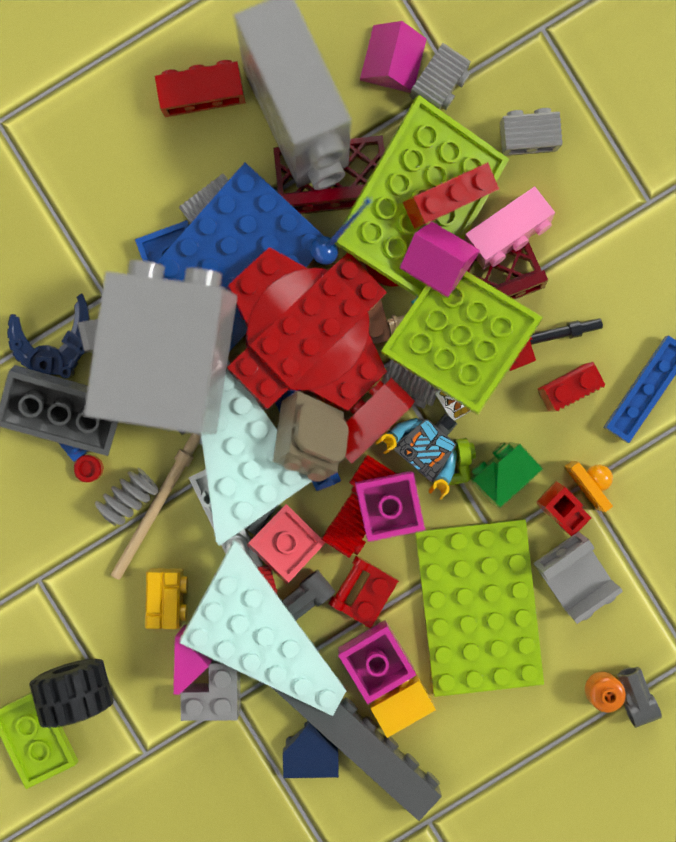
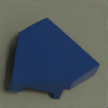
M309 721L305 722L304 728L293 737L289 736L286 739V746L283 748V778H339L338 748Z

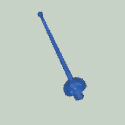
M370 198L365 199V203L332 238L321 236L312 242L310 251L317 262L327 265L335 261L338 256L336 241L363 209L371 204Z

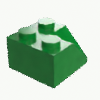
M503 442L492 452L493 458L487 463L483 460L471 471L474 474L470 478L473 484L490 503L499 508L543 470L520 443L509 442L506 444Z

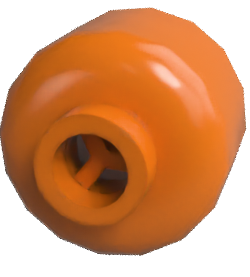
M597 672L586 681V697L599 711L606 713L615 712L625 702V688L612 674Z

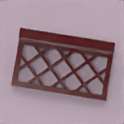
M383 135L350 139L349 151L353 154L349 158L348 167L343 168V170L356 180L351 186L344 187L337 182L321 190H315L312 186L306 184L299 187L296 192L284 193L283 185L290 177L292 179L293 177L290 170L280 163L282 153L279 147H273L278 193L300 214L352 209L367 183L364 177L372 168L375 169L376 163L385 152ZM378 145L379 153L373 160L361 153L366 146ZM356 157L368 164L360 175L349 167Z
M529 242L518 251L512 249L508 252V254L515 256L511 269L500 264L492 267L490 264L485 279L476 276L514 300L544 289L548 282V277L545 271L541 270ZM518 258L530 262L533 271L526 274L515 271L514 268ZM476 259L473 261V263L471 264V266L468 268L467 272L470 273L474 262L477 261ZM493 268L508 274L505 282L496 284L488 280ZM511 275L516 277L514 279L509 280Z

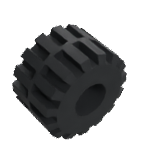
M84 659L64 664L38 675L29 683L39 724L43 728L63 727L87 720L100 714L114 703L102 659Z

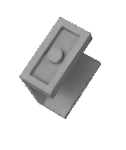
M579 531L533 563L566 613L577 624L589 619L596 610L605 604L613 602L616 596L623 592L611 580L592 551L595 548L590 540Z

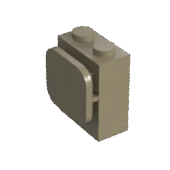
M299 391L284 399L281 403L273 462L284 466L286 470L302 473L313 481H323L337 473L338 463L345 458L348 426L343 419L344 412Z

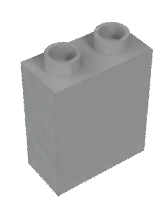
M267 0L234 14L244 73L297 188L312 183L315 190H321L336 184L345 176L343 168L348 167L351 119L295 0Z
M129 260L127 274L106 271L84 416L196 434H217L237 295L220 287L222 274L210 270L186 268L184 282L163 279L165 266L139 260Z

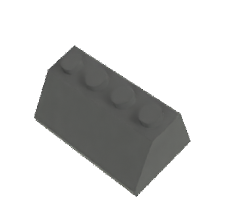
M17 365L13 366L8 372L0 402V427L108 456L119 421L84 416L89 387L87 385Z

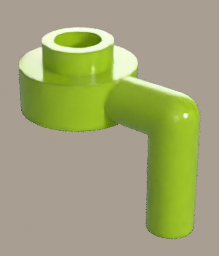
M467 438L454 440L456 443L454 449L457 452L456 461L459 466V473L453 475L449 486L470 481V465L472 464V459L476 458V451L473 442L469 443Z

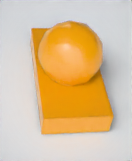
M571 461L565 466V470L596 510L607 512L613 507L603 494V491L607 490L613 482V475L608 467L601 464L594 465L586 472L577 461Z

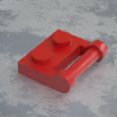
M356 555L352 561L353 567L337 594L330 598L328 604L371 629L399 580ZM362 571L370 573L351 605L346 603L345 600Z

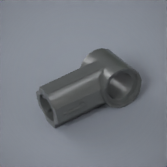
M316 570L299 584V587L281 602L296 621L314 606L318 607L323 604L336 591L322 573Z
M629 667L621 670L616 676L625 688V709L632 725L637 728L661 719L660 708L654 696L649 692L641 668Z

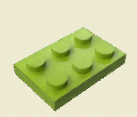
M32 693L0 708V737L25 789L75 766L79 762L62 727L43 728L40 726Z

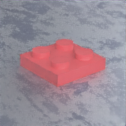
M286 504L249 541L247 546L287 584L326 542L321 540L322 538Z

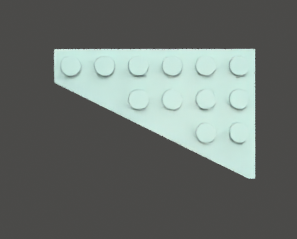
M227 369L217 434H201L215 537L219 546L312 482L308 476L297 471L286 470L284 466L273 462L277 429L256 399Z
M233 540L181 636L180 643L333 716L346 693L345 687L295 621L292 614L281 602L276 592L246 554L240 543Z

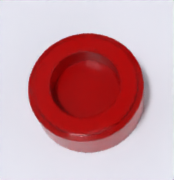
M95 455L81 456L74 464V474L82 482H94L103 474V463Z

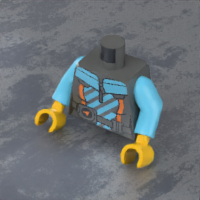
M444 414L435 425L428 419L413 418L403 421L376 440V445L381 441L386 443L387 450L383 452L384 454L391 450L396 451L432 482L433 485L428 490L430 494L437 488L441 491L440 500L447 495L450 489L449 483L455 472L457 452L454 449L456 443L448 437L450 432L457 426V423L450 416Z

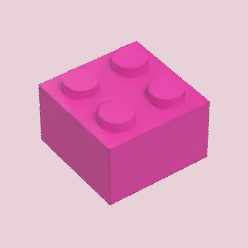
M412 471L355 482L368 542L425 530Z
M386 619L338 647V656L367 704L416 676L413 664Z

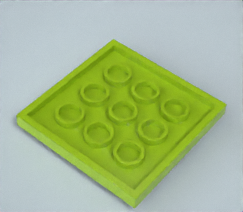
M466 271L448 298L426 285L381 352L389 359L479 415L541 323L543 317Z

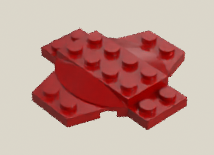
M269 247L228 285V291L237 295L236 307L247 325V349L226 369L266 410L287 390H309L315 396L346 412L387 372L368 333V312L387 292L350 253H346L328 270L306 268Z

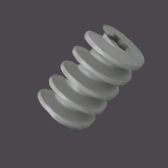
M137 467L139 474L131 471L128 472L131 479L130 482L122 478L119 480L123 487L121 490L115 486L111 487L114 493L113 497L106 493L103 494L106 501L105 504L99 501L95 502V506L101 515L114 526L116 524L123 525L126 521L125 517H132L134 515L133 509H141V501L147 503L150 500L149 493L152 495L158 493L157 485L139 467Z

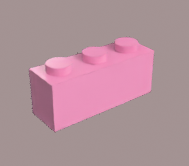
M533 187L467 232L464 241L480 250L475 259L483 269L490 264L494 267L506 258L505 254L512 249L518 251L529 242L528 238L535 233L541 235L552 226L551 222L555 211L537 188Z

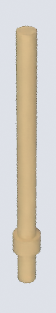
M192 433L183 450L179 449L174 458L176 462L111 573L112 577L120 580L184 468L186 466L189 467L194 458L192 454L200 442V434Z

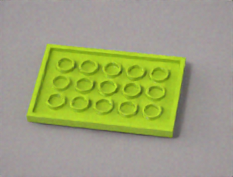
M418 95L342 226L365 203L366 198L371 199V204L363 209L335 244L411 294L419 297L426 284L401 270L400 266L414 234L427 224L414 229L402 202L487 162L497 182L509 158ZM489 194L431 222L436 223L464 240L465 234L469 232Z
M526 519L426 529L415 532L434 697L544 685Z

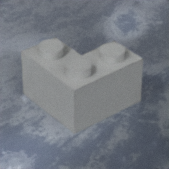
M213 659L209 665V683H191L181 692V721L238 720L241 711V673Z

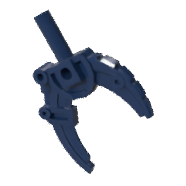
M83 293L76 297L78 302L74 305L75 317L71 331L68 330L61 341L64 344L59 349L50 345H41L34 348L24 335L20 317H16V314H10L9 328L7 329V336L10 340L8 343L10 350L13 351V356L18 362H21V365L45 374H57L62 378L74 376L78 360L83 354L88 353L84 351L78 326L79 322L90 320L88 305Z

